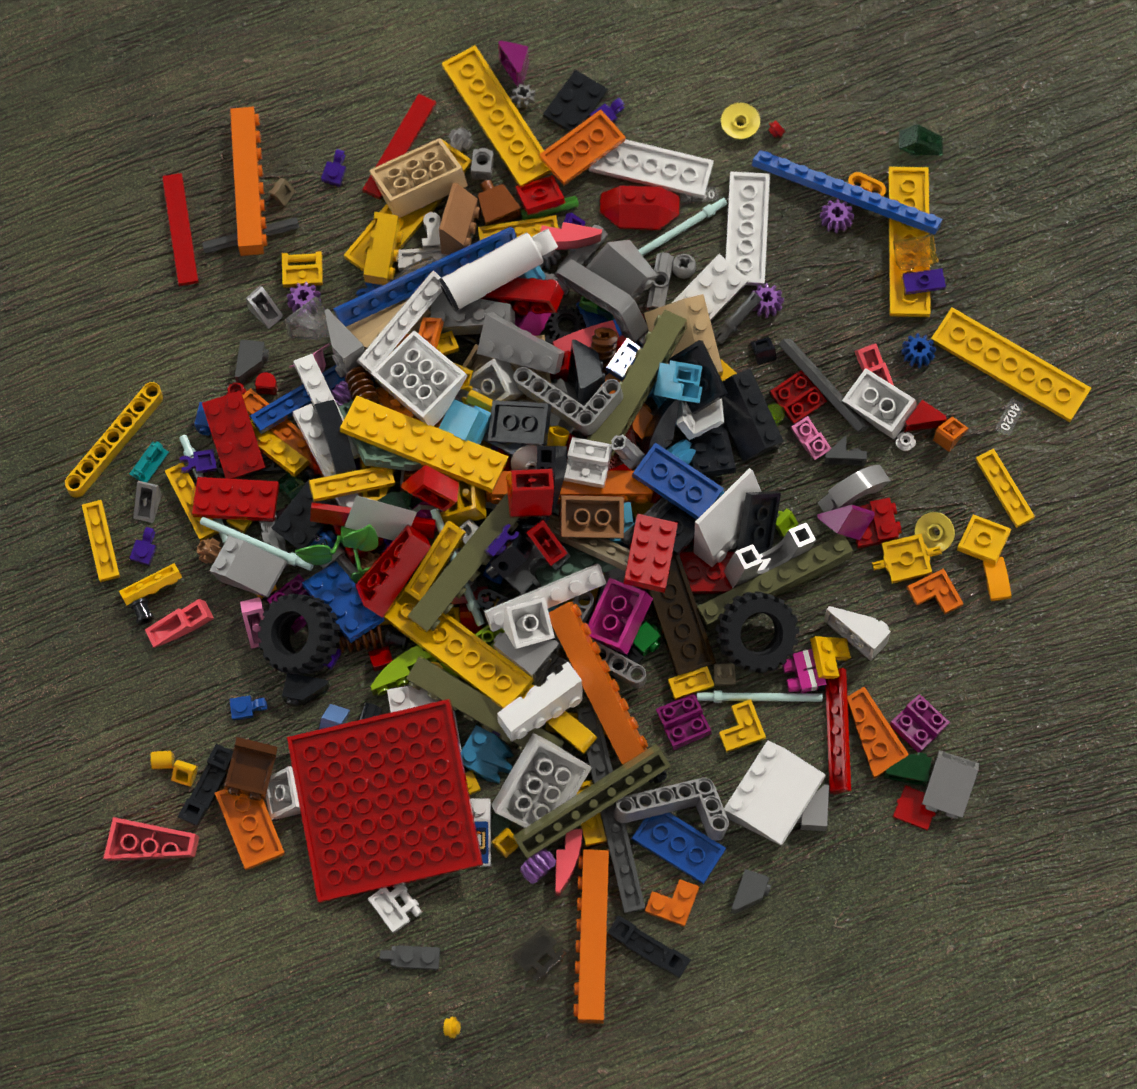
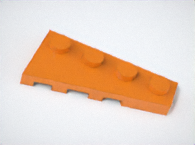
M862 687L847 696L871 773L875 779L885 773L886 769L909 754L866 688Z

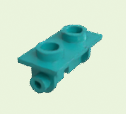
M157 441L156 443L152 442L129 475L139 481L148 483L169 454V451L162 448L163 445Z

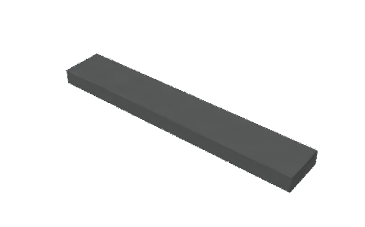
M783 339L779 343V346L856 431H866L870 425L862 416L842 402L843 395L792 339Z

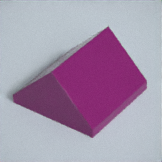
M499 41V61L518 88L519 84H524L529 67L528 46Z
M855 505L817 514L818 519L837 534L857 540L861 539L875 516L873 511Z

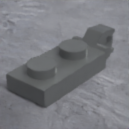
M392 946V951L380 950V961H390L391 966L402 969L439 970L440 948Z

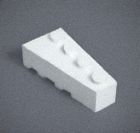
M569 662L562 665L564 669L557 675L553 672L547 676L548 680L542 686L535 685L529 689L524 699L522 697L517 698L497 713L498 723L511 741L523 738L532 729L542 727L549 719L559 717L563 711L570 707H576L583 700L582 680Z

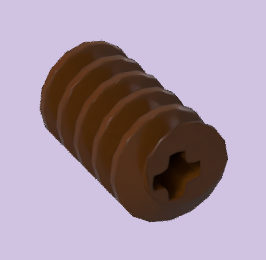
M603 327L595 329L591 348L598 352L599 360L603 361L602 373H606V367L616 354L618 335L613 329Z
M362 366L353 368L345 377L352 401H354L356 396L380 404L371 375Z
M380 625L352 643L342 633H339L342 654L345 652L346 647L350 653L353 652L354 646L358 652L361 651L362 645H364L366 650H369L370 644L373 645L374 649H377L380 643L383 648Z

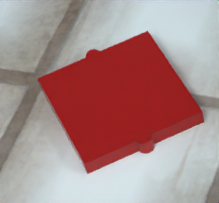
M905 785L900 799H897L898 805L893 818L928 831L931 820L936 816V813L926 809V805L922 804L924 792Z

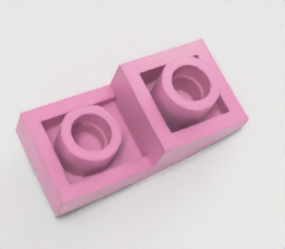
M808 416L790 427L798 441L814 460L831 449L822 433L817 431Z

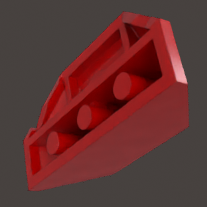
M618 186L601 193L600 214L605 216L619 229L660 230L679 216L680 196L661 187Z

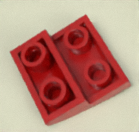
M802 370L769 391L776 404L793 424L827 402L820 390L812 384Z

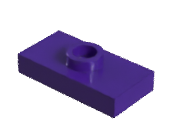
M942 268L904 273L902 275L906 295L944 290L946 288Z

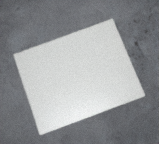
M356 495L345 527L360 530L371 524L378 537L394 541L407 525L412 526L417 512Z

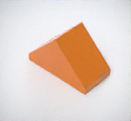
M952 416L937 428L933 441L950 452L966 433L968 427Z

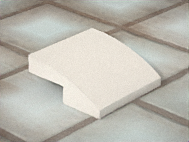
M572 437L567 454L568 460L564 481L604 488L612 454V444Z

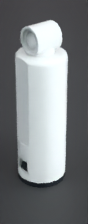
M549 229L541 231L533 237L528 233H524L477 260L458 268L451 274L438 279V283L450 306L456 312L543 263L542 256L553 251L558 246Z

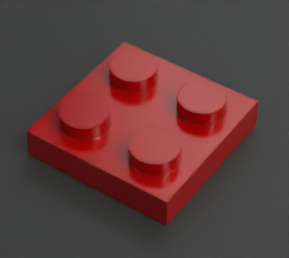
M553 175L529 182L523 186H516V192L527 215L536 214L540 211L565 204L564 196Z

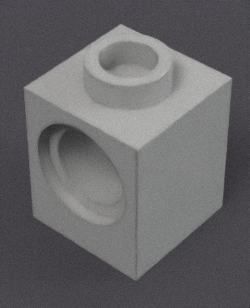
M486 148L473 149L472 179L491 180L494 161L493 151ZM481 161L487 162L485 165L478 164Z

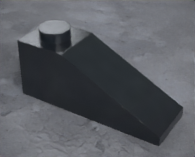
M537 446V469H552L554 495L552 509L557 507L567 468V446Z

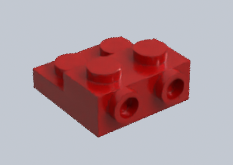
M885 498L858 506L873 511L875 516L861 539H855L857 548L879 545L898 539L902 530L900 522L895 521L894 515L897 514L895 502L891 503L890 498Z

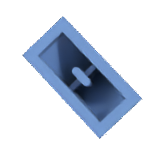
M330 704L321 717L319 729L345 724L350 710Z

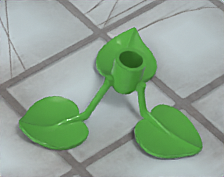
M371 524L360 530L341 526V535L337 536V541L332 550L327 545H312L295 550V553L309 564L324 565L332 561V555L335 554L340 542L344 547L353 548L359 572L352 573L351 579L356 584L369 570V568H361L358 549L361 551L376 549L378 546V536Z

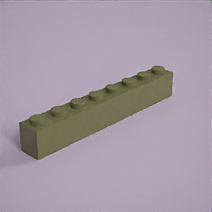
M664 310L662 315L657 316L653 331L647 333L643 348L638 349L635 355V362L633 365L630 364L628 366L624 381L619 382L623 392V400L598 430L588 435L587 440L612 444L611 440L616 435H626L657 381L659 364H667L687 329V319L667 310ZM612 449L611 459L613 458L614 454L616 453L613 449Z
M508 492L407 616L425 632L429 629L433 631L441 622L438 620L439 616L442 613L446 615L454 606L451 603L452 600L463 595L467 590L464 585L468 580L473 582L480 573L477 569L481 564L486 566L492 559L485 552V549L502 532L503 527L510 524L511 526L507 532L512 534L519 525L516 522L519 517H510Z
M839 535L698 606V611L706 631L715 628L716 624L720 625L721 620L718 619L720 613L724 614L726 610L724 606L727 603L731 604L734 602L733 598L736 596L741 597L743 593H755L757 591L776 597L851 559L853 549L844 535Z
M422 656L418 657L406 678L410 681V686L417 690L423 688L428 691L427 695L436 701L439 698L441 700L449 699L453 711L456 712L459 709L464 712L463 716L472 722L476 719L482 723V728L491 733L493 730L500 733L502 740L511 743V740L498 723L497 713L502 708L473 686ZM543 727L534 728L523 738L513 741L519 745L517 748L523 751L533 733L560 748L565 740Z
M655 744L513 836L528 859L671 767L661 749Z

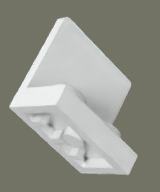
M722 398L696 414L691 412L686 401L680 400L676 424L689 440L699 437L703 433L717 428L724 423Z

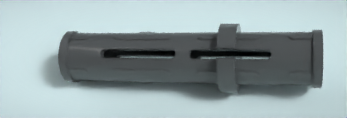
M753 291L730 318L724 320L725 323L714 334L715 339L723 344L733 331L736 332L738 330L737 327L763 299Z

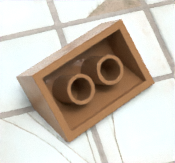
M457 183L452 184L439 227L441 254L446 255L471 245V234L474 235L476 231L475 221L480 218L481 207H478L477 198Z
M562 495L559 499L561 537L623 539L624 497Z

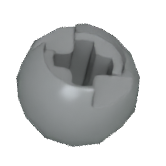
M688 254L677 255L672 262L673 273L678 278H690L696 271L695 259ZM683 264L684 266H687V268L685 269L684 267H680V265Z

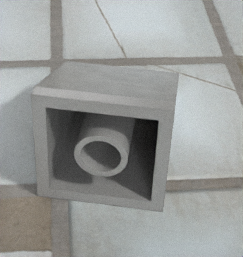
M630 240L608 242L585 267L628 293L635 302L640 300L641 294L654 284L653 281L658 276Z
M500 632L494 639V649L531 676L534 680L532 683L534 686L561 655L559 643L551 639L518 649L514 648L505 632Z
M939 750L922 802L923 805H926L925 808L933 812L938 810L946 812L945 815L951 818L958 819V816L963 818L979 770V763Z

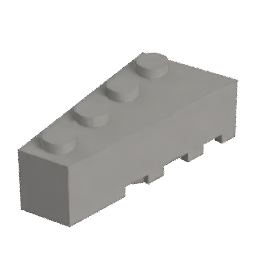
M441 292L431 304V318H442L444 321L441 334L452 331L453 335L481 334L485 314L493 312L515 325V312L512 306L507 303L478 299L455 312L444 293Z
M493 312L485 314L477 354L551 374L560 372L564 356L563 350L533 336L532 333L515 326L512 322L502 319Z

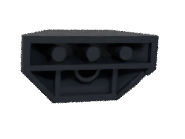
M572 340L570 360L577 402L585 406L605 382V373H602L603 361L599 360L598 352L577 340Z

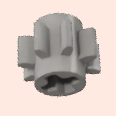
M519 84L517 89H512V94L514 95L511 97L512 102H517L518 109L520 107L528 109L530 103H535L533 98L535 90L530 91L529 84L527 86Z
M459 127L458 130L452 129L448 136L451 139L450 145L461 152L464 148L470 149L474 142L470 138L472 133L462 127Z

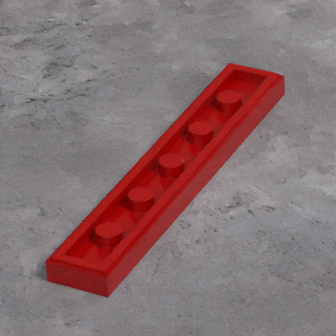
M421 94L417 95L376 167L409 152L435 108L436 101ZM370 175L363 187V192L381 200L382 194Z
M178 173L162 176L178 285L197 284L199 281L183 175Z
M312 502L310 522L345 526L351 508ZM415 517L411 527L424 534L427 538L434 539L436 520Z
M844 668L838 669L839 677L825 679L827 684L826 713L830 794L851 791L847 675Z

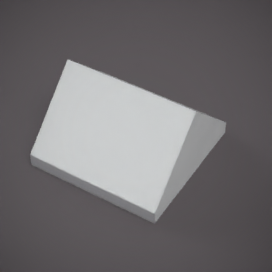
M545 597L505 608L503 629L515 649L555 638Z
M288 766L271 775L266 793L268 813L271 820L301 814L292 766Z

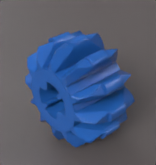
M919 333L916 334L915 338L910 335L908 341L903 342L904 348L901 354L905 355V362L911 361V367L917 364L920 369L922 363L928 366L929 360H934L935 355L933 353L936 352V347L932 346L933 340L927 341V335H924L923 338H920Z

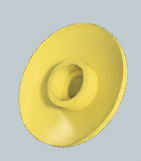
M735 103L728 106L722 113L721 126L728 136L734 139H747L758 131L760 116L753 106L746 103ZM742 122L744 125L739 126L737 123Z
M927 513L917 521L915 526V535L922 533L924 543L928 549L940 546L943 552L951 546L954 540V526L950 519L942 513ZM935 528L939 529V535H936L934 533Z

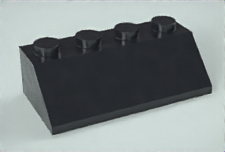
M751 369L732 375L722 381L728 392V395L722 398L724 423L741 461L745 462L778 449L784 440Z

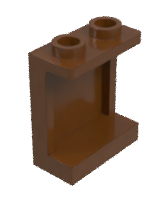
M237 737L224 790H228V794L240 796V793L248 795L249 799L256 801L265 799L278 747Z

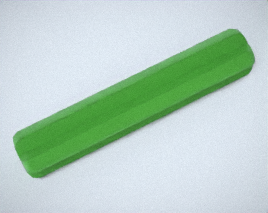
M576 196L564 198L565 204L540 211L536 214L527 215L525 209H522L521 217L523 220L554 214L579 206V202Z

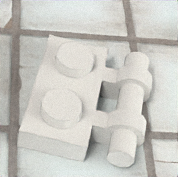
M405 884L393 886L394 890L392 892H389L387 888H382L368 898V901L393 934L410 922L406 915L408 912L411 911L415 917L422 913L418 907L419 903L409 895ZM399 896L406 904L402 908L395 900Z

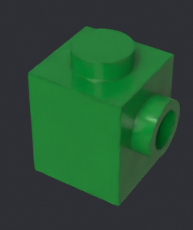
M647 622L639 628L632 646L643 658L650 651L652 653L655 652L661 645L659 643L661 641L660 630L654 624L650 625Z

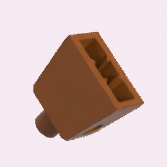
M486 180L480 184L483 192L478 194L479 207H481L485 226L506 223L521 216L519 204L503 184L494 187L491 180Z

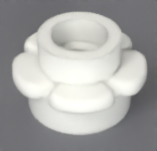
M901 432L897 435L896 445L900 450L909 451L915 446L916 440L912 433Z

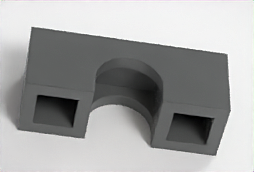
M535 546L528 559L505 579L520 595L526 594L541 587V584L535 578V573L539 567L549 565L557 571L568 560L570 554H566L556 563L550 565L537 546Z

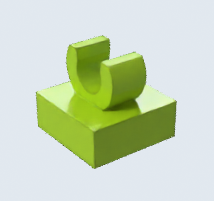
M787 508L784 512H778L779 517L776 521L775 528L782 537H785L789 529L799 525L792 511Z

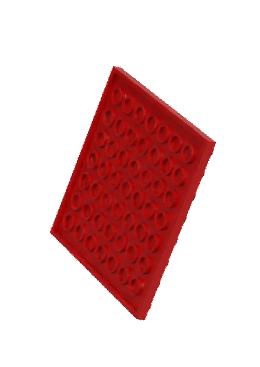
M449 699L287 737L315 891L319 903L483 865L451 701Z

